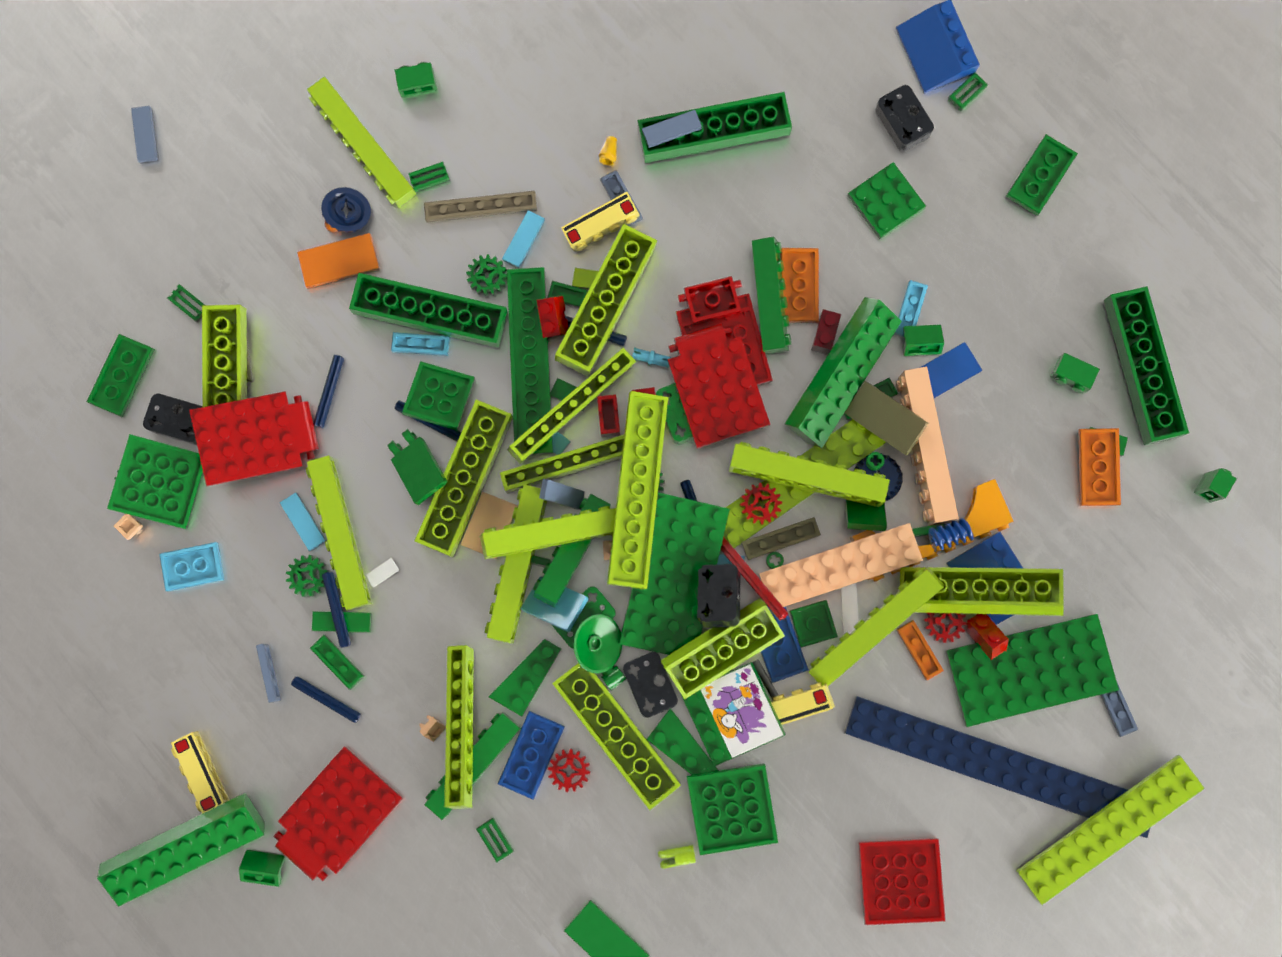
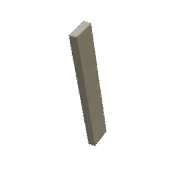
M535 191L424 202L425 221L435 222L527 212L528 210L537 211Z

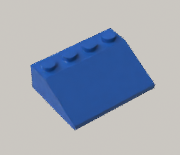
M951 0L933 5L896 26L897 33L924 93L971 76L980 66Z
M1001 532L993 534L946 563L949 568L1024 569ZM987 614L996 625L1014 616L1011 614Z

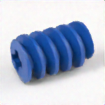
M960 518L958 522L955 520L951 521V525L949 523H945L943 527L938 525L936 530L933 527L929 528V540L935 552L936 546L944 550L945 543L950 548L951 541L956 546L959 545V539L966 543L967 536L971 541L974 540L970 524L963 518Z

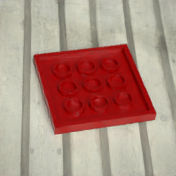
M939 839L858 842L865 925L946 921Z

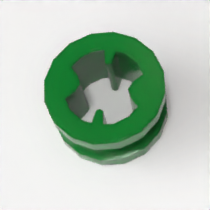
M879 452L869 454L866 459L867 467L873 471L879 470L885 461L883 455ZM874 457H876V459L879 460L880 463H878L877 466H874V463L870 462V459L872 460Z
M771 552L766 558V564L770 569L780 567L784 562V558L779 552ZM772 555L780 559V562H777L779 565L775 566L774 563H770L769 559H772Z

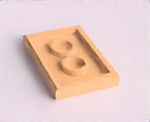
M482 492L461 545L483 554L480 535L484 533L485 529L496 528V530L504 529L503 526L511 524L514 508H518V505Z

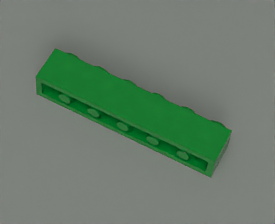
M774 236L752 240L762 348L766 354L789 351V345H791V336L787 334L789 318L785 314V308L788 305L787 299L783 295L786 285L784 278L781 276V272L784 271L783 262L779 256V253H782L781 243Z
M590 494L588 499H583L579 508H581V511L591 510L592 512H597L599 508L611 506V504ZM593 539L562 544L560 547L557 546L552 554L554 559L551 564L547 563L542 573L545 575L542 580L538 579L533 587V590H535L534 597L555 608Z
M505 712L501 715L497 713L490 721L492 726L488 730L484 728L477 736L480 740L475 745L473 744L472 786L522 728ZM445 775L438 782L440 787L436 791L432 789L426 796L428 801L424 804L441 820L445 819L452 810L445 807Z

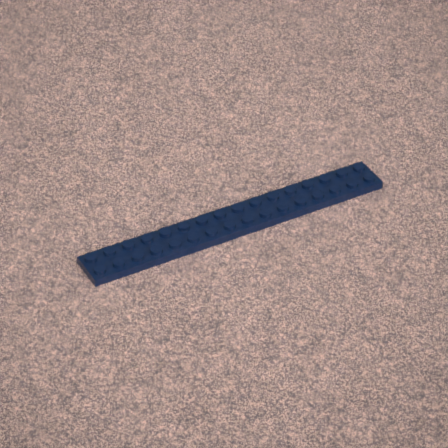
M858 696L855 697L844 734L1087 818L1092 817L1128 791V789ZM1150 828L1139 836L1148 838Z

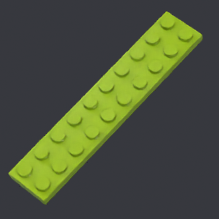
M635 391L629 392L607 584L638 589H647L668 397Z
M852 419L833 432L822 448L813 446L800 456L808 457V461L816 462V460L826 461L829 466L843 465L848 470L886 442ZM765 480L761 482L762 487H765L768 483L770 490L776 488L775 495H781L777 499L782 501V505L778 506L781 512H775L777 518L815 493ZM759 491L762 495L769 496L768 493ZM753 495L749 497L748 506L754 501ZM741 497L726 507L730 511L724 537L733 548H736L743 541H746L770 524L766 520H764L763 525H760L758 520L753 524V518L746 520L748 514L741 513L745 509V507L740 506V503L745 501ZM759 499L755 507L761 506L763 509L767 501L761 502ZM774 502L769 504V513H771L774 508ZM752 512L756 516L763 517L759 512Z
M1177 755L1016 871L1041 905H1043L1205 788L1183 758Z

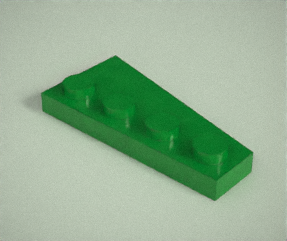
M544 639L494 690L489 698L522 717L560 653L561 648Z
M669 709L647 740L691 775L719 771L716 766L714 767L710 758L672 709Z

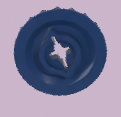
M348 187L333 189L326 194L321 205L322 217H324L326 223L331 228L337 229L338 232L345 231L348 233L361 230L367 225L371 215V207L367 198L359 191ZM345 202H346V207H347V209L349 210V212H348V214H347V218H346V216H345V214H344V211H341V210H343L344 207H345Z
M882 454L885 460L883 466L879 470L873 471L866 465L868 457L866 456L857 463L854 469L864 470L866 474L872 476L876 472L884 475L885 479L890 480L885 501L892 499L900 491L903 483V473L900 466L889 455ZM874 457L872 460L870 459V462H873L874 466H877V464L880 463V461L877 460L876 457Z

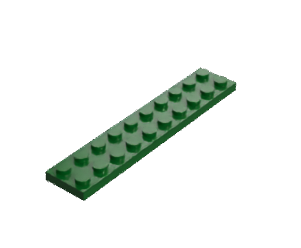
M544 267L507 269L514 442L551 410L548 337L543 338L537 300L546 298ZM553 436L531 455L553 454Z

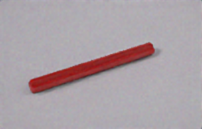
M723 537L722 553L737 567L739 573L779 620L785 619L788 615L786 609L725 537Z

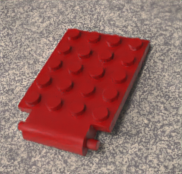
M732 276L685 287L684 294L678 295L679 303L686 301L688 309L676 311L681 335L720 323L723 328L730 326L732 334L726 335L727 340L741 336L757 386L772 382L773 379L766 354L762 348V339L750 295L748 293L737 296L735 290L742 287L741 280L733 281Z
M721 323L674 338L675 344L668 346L670 353L677 351L679 355L668 359V364L697 449L770 426V421L741 336L727 340L726 335L732 334L730 326L723 328Z
M285 391L189 410L206 486L302 467L300 454L306 453L308 460L315 459L314 451H318L319 446L309 402H302L301 395L294 396L295 403L288 404Z
M344 746L277 821L287 832L284 835L280 831L276 832L273 836L278 841L275 847L312 881L317 877L324 881L328 877V874L323 871L327 866L335 874H338L403 798Z

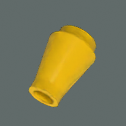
M607 136L598 155L600 163L607 166L614 164L616 161L617 138Z

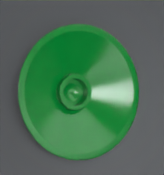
M603 614L592 615L586 618L576 631L574 653L578 663L588 672L596 674L606 672L616 664L622 651V645L619 644L621 631L612 618Z

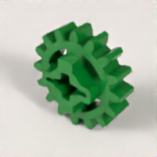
M487 254L485 259H483L482 255H479V261L473 259L474 265H468L471 271L466 272V275L470 277L467 279V282L471 284V289H476L477 294L483 291L485 296H487L488 292L494 295V290L500 292V285H506L503 279H507V274H504L507 269L502 267V260L497 262L496 256L490 259L489 254ZM488 272L489 277L485 278V273Z
M302 555L301 561L295 558V565L289 564L288 566L291 568V571L286 572L287 575H290L286 582L292 583L289 589H295L294 593L297 595L301 592L302 597H306L307 593L313 597L314 591L320 594V587L325 588L322 574L329 572V570L323 569L326 564H319L320 558L314 559L312 555H309L308 559ZM310 563L305 568L300 567L303 564ZM302 572L309 573L308 575L311 576L310 578H312L313 580L306 579V576H304L305 574H303ZM309 584H314V585H315V586L312 587V588L305 589V587L307 588V586H308Z

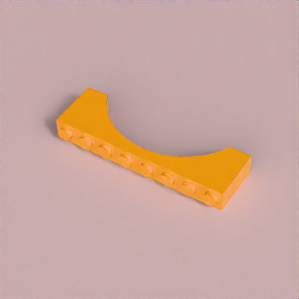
M995 479L973 488L971 504L964 518L970 524L973 538L980 536L981 539L992 535L990 531L996 528L998 532L1009 528V523L1014 522ZM866 530L851 536L850 540L854 542L876 533L872 530ZM968 536L966 537V543L959 539V543H962L963 546L974 542ZM951 541L950 548L946 543L944 544L945 553L956 549L953 541ZM931 544L918 546L922 558L926 557L927 560L937 557V552L942 551L939 546H936L935 552ZM920 562L909 565V567L920 564ZM900 568L890 571L891 574L900 572ZM884 574L872 578L875 582L885 577Z

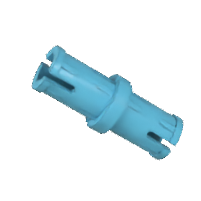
M636 347L632 354L633 359L647 362L648 365L652 366V364L669 368L668 359L671 356L657 354L653 350L649 352Z

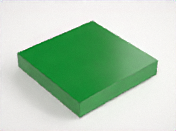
M850 500L845 501L848 529L887 530L885 503L880 507H875Z
M827 600L789 610L801 648L838 637Z

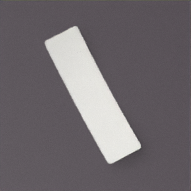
M389 558L367 573L366 577L374 588L399 571V568L394 560Z
M857 583L841 588L844 634L846 632L849 634L855 630L853 626L858 622Z

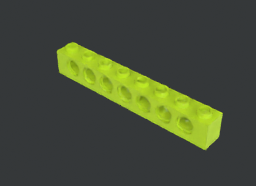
M467 645L447 646L445 807L451 809L472 808L474 649Z

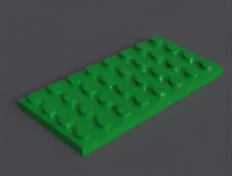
M658 492L647 589L631 588L619 640L620 645L670 655L701 635L703 626L697 618L698 570L702 569V565H717L730 509Z
M1098 614L1007 635V650L992 660L984 653L978 643L945 650L965 727L1119 690Z

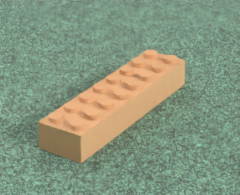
M927 367L904 370L896 381L897 391L901 392L902 397L900 404L928 422L927 427L913 446V455H911L912 464L916 466L917 473H915L916 484L920 485L921 489L919 500L921 504H924L925 509L923 511L924 522L928 523V526L949 523L959 519L928 369Z
M908 523L759 573L764 585L781 605L785 607L923 561L911 525Z

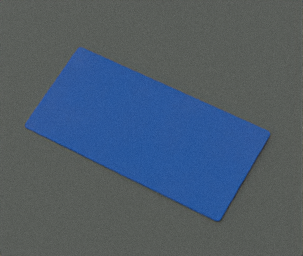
M965 342L921 366L928 369L934 398L982 371Z

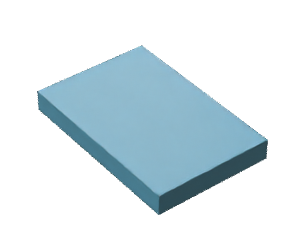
M218 542L159 554L165 591L167 592L224 580Z
M566 587L554 608L535 598V590L532 588L521 610L570 632L586 605L588 598Z

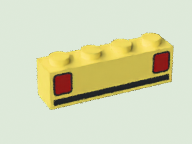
M625 192L564 225L561 229L574 251H581L590 242L600 241L604 238L605 234L618 231L623 224L633 223L640 215L628 192Z
M821 682L810 685V689L803 691L802 688L791 691L792 695L784 697V694L775 696L773 701H771L781 725L828 711L835 707L828 685H822Z
M191 732L171 742L172 754L175 758H178L180 772L187 778V787L190 793L195 796V805L198 811L203 814L229 801L199 732Z

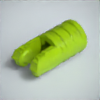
M693 845L658 852L660 859H665L660 863L662 869L696 863Z

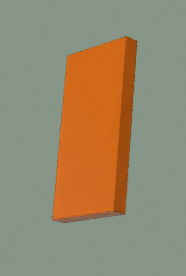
M370 233L297 252L307 289L358 276V273L365 274L380 270Z
M782 248L780 260L783 262L784 271L781 272V276L784 278L786 285L783 295L787 299L788 306L785 308V314L788 315L789 323H818L819 248Z
M1119 428L1078 429L1080 506L1121 505Z

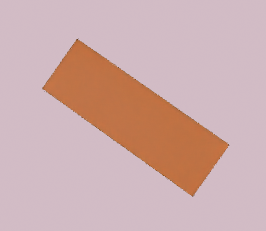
M914 620L896 629L926 681L944 671Z

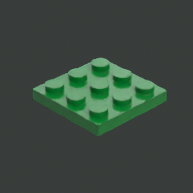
M894 162L847 194L879 239L926 208L925 203Z
M420 361L402 414L458 431L475 382V377Z

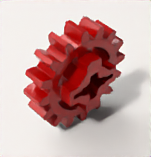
M760 482L757 488L752 484L751 491L745 489L747 496H741V499L745 500L740 503L741 507H745L741 513L748 514L746 520L753 518V524L757 520L760 521V525L764 524V520L771 523V517L777 518L775 512H781L778 506L782 505V501L777 500L781 495H775L776 488L770 490L768 483L765 487H762ZM759 491L766 492L769 496H764ZM753 495L754 501L748 506L749 497ZM759 499L761 502L767 501L763 509L761 506L755 507ZM774 502V508L772 512L769 513V504ZM752 512H759L763 517L756 516Z
M925 613L928 615V618L923 619V621L928 622V625L924 629L930 630L928 636L935 635L934 641H938L941 638V642L946 643L948 638L949 642H954L953 637L959 639L961 638L959 632H965L962 626L967 625V622L962 621V619L966 617V614L954 613L957 618L955 619L951 613H940L938 617H934L935 613ZM941 619L949 621V624L941 623ZM933 625L937 626V628L939 629V633L935 630ZM956 626V629L951 634H949L950 629Z
M563 749L561 756L556 753L555 757L557 759L550 760L553 766L548 767V770L552 771V774L548 777L554 778L552 785L559 784L558 790L565 787L566 792L570 788L575 792L577 785L582 788V781L587 782L589 780L585 775L591 773V771L586 770L590 763H584L586 756L580 757V751L573 754V749H570L569 753H566L565 749ZM567 757L564 765H557L561 759ZM574 758L580 762L582 768L577 767L574 763ZM568 765H571V769L575 771L572 772L570 776L567 775V772L563 770L566 769ZM557 774H561L563 776L564 782H562L558 778ZM581 775L577 782L572 783L573 777Z

